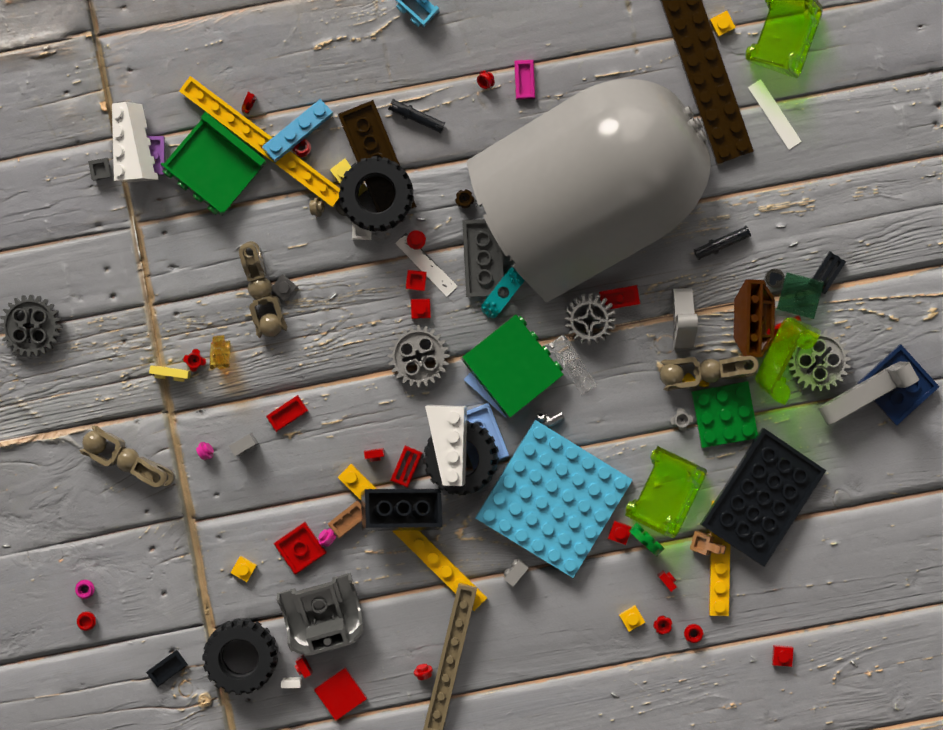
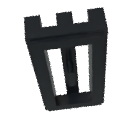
M829 251L808 284L826 294L846 261ZM832 258L833 261L831 262L828 269L820 279L819 283L816 284L815 281L817 280L818 276L826 266L829 259ZM839 262V265L831 275L830 279L828 280L824 288H822L821 286L828 277L829 273L831 272L835 264Z

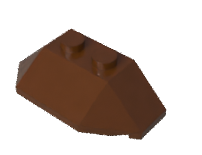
M746 279L734 299L733 338L743 356L763 357L764 352L774 340L775 299L764 280Z

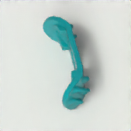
M514 267L508 270L481 305V310L486 316L496 318L525 281ZM500 287L508 288L509 295L506 298L499 297L498 289Z

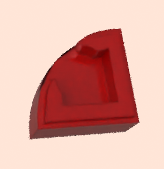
M249 91L242 105V111L247 114L250 113L257 99Z

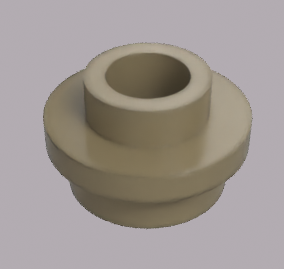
M320 198L310 200L309 208L311 215L321 217L324 212V202Z

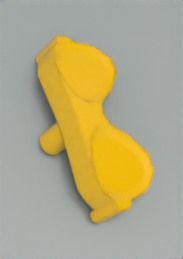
M687 373L682 383L695 381L696 379L692 374ZM702 380L699 386L708 387L710 383Z

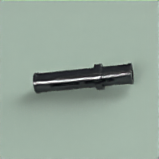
M392 99V105L388 108L389 111H393L404 116L403 118L406 120H413L441 134L443 130L441 127H444L446 122L414 109L412 105L407 106Z
M744 226L716 240L711 239L709 243L694 249L695 256L700 260L713 253L717 254L719 250L751 237V233L748 227Z

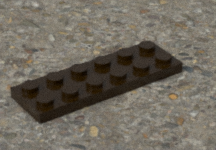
M374 100L338 114L357 163L361 159L377 156L378 158H388L399 164ZM379 176L366 179L365 183L377 212L387 210L395 198V191L391 182ZM414 200L411 209L417 207Z

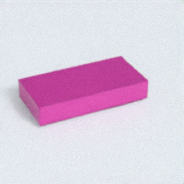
M534 60L514 61L516 100L535 99Z

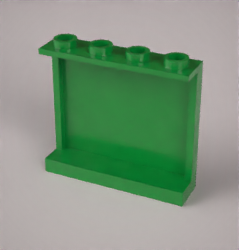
M204 112L200 117V122L167 161L161 163V167L163 168L162 172L168 178L174 177L179 181L177 184L183 190L189 189L194 193L192 196L198 202L202 203L204 201L209 205L207 208L214 215L220 214L223 216L265 166L266 160L207 112Z
M517 315L510 318L460 358L507 418L512 417L564 375L561 372L563 370L561 365L557 361L553 362L549 357L551 355L550 351L538 343V336L533 331L530 332L526 328V321Z

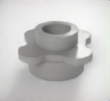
M679 408L677 414L670 419V422L678 426L680 431H685L689 423L693 421V416L688 415L684 409Z

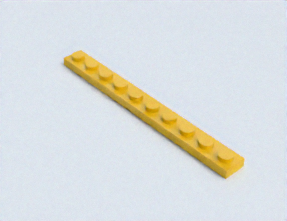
M190 76L181 87L180 93L330 206L334 207L340 199L339 187L291 151L286 153L277 162H274L262 149V146L272 137Z
M352 463L338 476L360 500L361 492L364 489H377ZM420 530L392 531L455 594L459 583L477 587ZM477 588L473 611L487 599V596L479 588Z

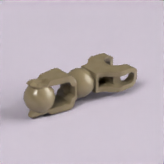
M246 242L239 248V256L247 281L249 282L248 292L254 298L249 309L255 324L256 335L261 338L262 334L267 337H275L282 329L287 331L288 326L283 317L279 298L271 294L272 284L266 278L267 275L260 247L256 242ZM247 248L253 250V256L247 254ZM273 302L276 314L267 313L259 319L256 306Z
M753 356L734 357L719 361L706 359L701 363L695 357L676 360L664 359L661 361L664 366L660 370V379L666 385L663 389L666 391L697 388L702 380L707 383H713L720 378L738 379L752 377L757 373L759 364ZM694 364L693 374L696 380L681 383L684 379V371L680 365ZM751 364L753 368L751 370L744 369V365Z
M92 426L93 431L88 432L83 437L82 444L84 449L79 450L81 454L91 457V459L104 466H114L116 464L121 471L130 472L141 481L153 487L169 486L174 481V473L170 469L145 457H139V454L134 449L125 447L123 439L102 430L98 426ZM107 440L116 445L110 459L99 455L106 448Z

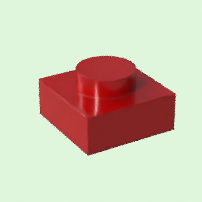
M408 270L406 289L425 291L427 272Z
M411 299V319L431 318L430 299Z
M384 448L364 451L365 459H369L370 462L380 461L381 457L385 456Z
M614 520L607 538L626 545L631 526Z
M662 570L657 574L671 592L677 588L674 584L677 580L670 572L666 574Z
M773 645L772 665L792 667L794 648L792 646Z
M302 655L297 658L295 668L298 674L303 675L304 678L310 676L313 670L305 656Z

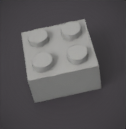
M250 433L229 445L234 456L238 455L240 457L247 453V449L250 451L257 447L258 441L253 433Z
M519 558L518 560L515 559L511 563L512 567L510 569L507 568L503 573L504 580L512 587L529 569L528 565Z

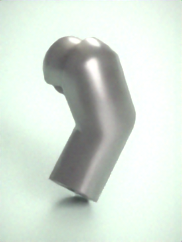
M539 411L536 414V420L547 427H552L565 419L561 411L554 415H549L543 411Z

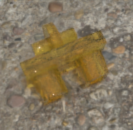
M224 335L214 336L213 342H211V370L215 368L220 370L230 368L231 343L230 340L225 341Z

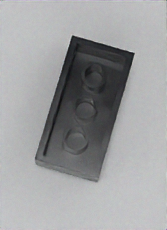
M364 489L361 492L362 531L439 530L442 528L440 489Z

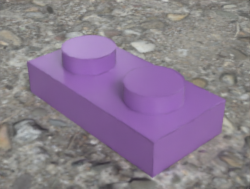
M147 136L151 142L149 146L150 154L154 156L155 161L153 165L154 172L158 175H165L161 167V163L166 162L165 136Z

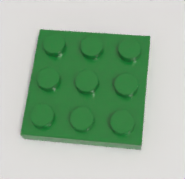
M749 381L691 391L701 448L750 440L757 437L758 432Z

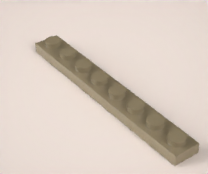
M462 583L458 584L423 730H443L478 587Z

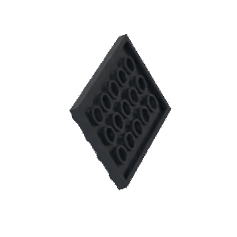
M762 428L700 525L765 567L827 470L765 428Z

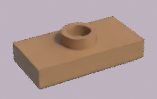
M359 500L328 523L339 539L362 521V509Z

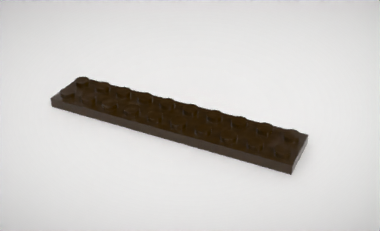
M660 0L716 164L754 152L702 0Z

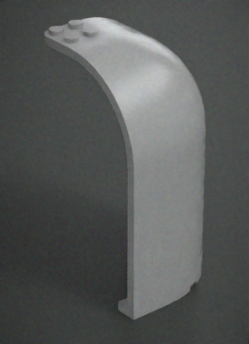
M638 79L613 80L594 85L577 93L466 161L477 203L480 207L482 205L486 214L483 217L505 256L510 255L514 260L513 267L546 303L671 232L691 213L700 200L710 174V154L705 142L708 139L704 131L701 130L703 126L698 118L694 119L691 108L689 106L685 107L682 101L667 88L653 82Z

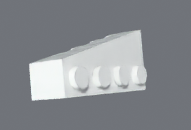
M131 102L113 103L114 181L139 182L159 180L158 174L154 172L153 168L155 161L154 156L150 154V138L147 137L145 131L147 124L143 105Z
M427 405L425 408L442 485L463 486L465 485L467 406Z

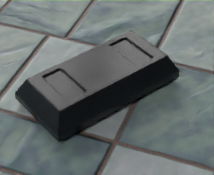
M175 650L146 673L156 687H159L188 664L179 651Z

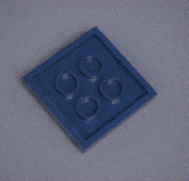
M901 344L857 382V384H860L897 362H910L919 381L906 388L896 387L873 400L895 425L901 423L940 387Z

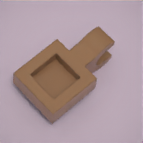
M694 531L690 550L703 555H710V552L725 554L726 546L713 543V536Z

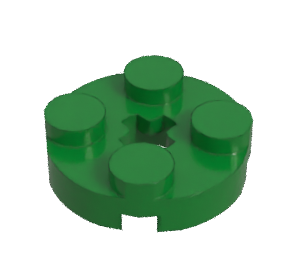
M636 522L629 532L657 557L665 548L646 530L642 533L644 529Z

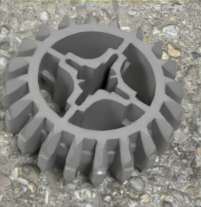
M593 293L589 294V299H587L585 294H582V301L580 298L575 297L576 304L570 302L569 306L572 309L567 308L565 311L567 314H570L564 317V320L570 321L565 327H572L568 333L573 334L575 332L574 340H577L580 336L582 338L580 343L582 344L585 339H588V345L592 344V339H594L596 344H599V337L605 341V334L607 336L612 334L609 329H615V325L610 322H616L617 318L611 317L616 311L608 310L613 305L612 303L607 306L605 305L607 298H604L601 302L599 300L600 294H597L596 299H593ZM588 304L585 314L575 315L579 307ZM594 305L598 306L605 316L597 314ZM590 312L591 315L595 318L591 326L588 320H586ZM576 321L586 326L587 333L578 327ZM606 322L605 327L601 331L593 333L595 324Z

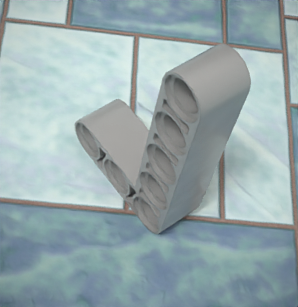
M900 361L826 402L818 409L827 425H830L896 387L906 388L919 381V378L910 362Z

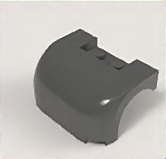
M351 573L333 577L331 582L299 591L293 588L277 593V603L284 617L287 629V644L291 652L294 651L304 654V656H310L355 643L356 639L363 632L361 605Z

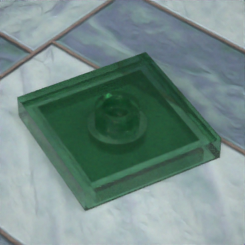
M787 272L777 310L814 319L824 281Z

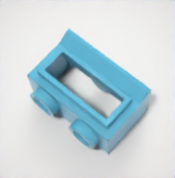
M395 0L397 3L396 8L403 14L407 12L411 16L410 20L417 27L420 25L425 27L440 12L439 7L434 6L428 0H415L429 13L423 21L403 3L404 0Z

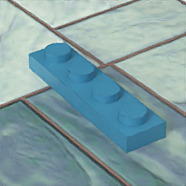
M319 99L264 144L262 149L274 162H277L333 116V112Z

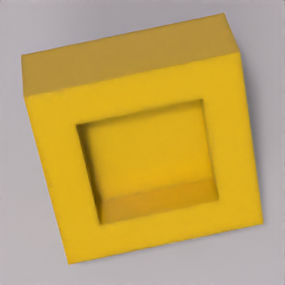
M728 11L709 20L717 37L736 28Z
M240 556L230 573L248 582L257 565Z
M636 605L619 614L629 632L646 623Z

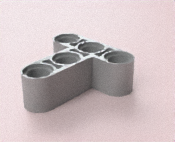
M692 288L672 289L674 349L694 348L698 330V317L694 312Z

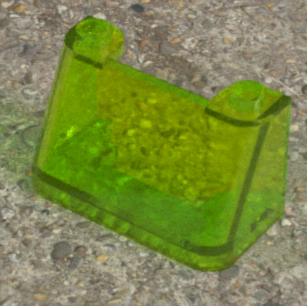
M765 0L769 12L758 43H753L746 50V60L778 73L798 78L818 28L823 7L818 0Z
M793 317L786 318L781 323L755 377L757 385L775 401L786 405L790 397L791 390L786 384L787 378L782 375L796 347L798 346L802 349L814 347L821 330Z
M657 446L650 456L654 467L638 500L634 499L627 504L625 516L662 535L675 538L700 490L707 470Z

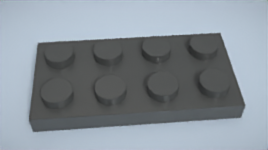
M485 219L462 220L466 297L489 296L504 277L502 249L495 240ZM504 287L498 289L499 296L505 295Z

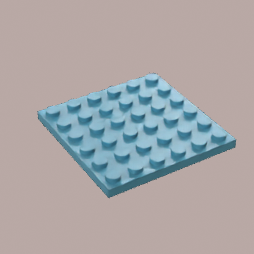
M534 420L475 519L574 578L631 484L632 479L547 426Z

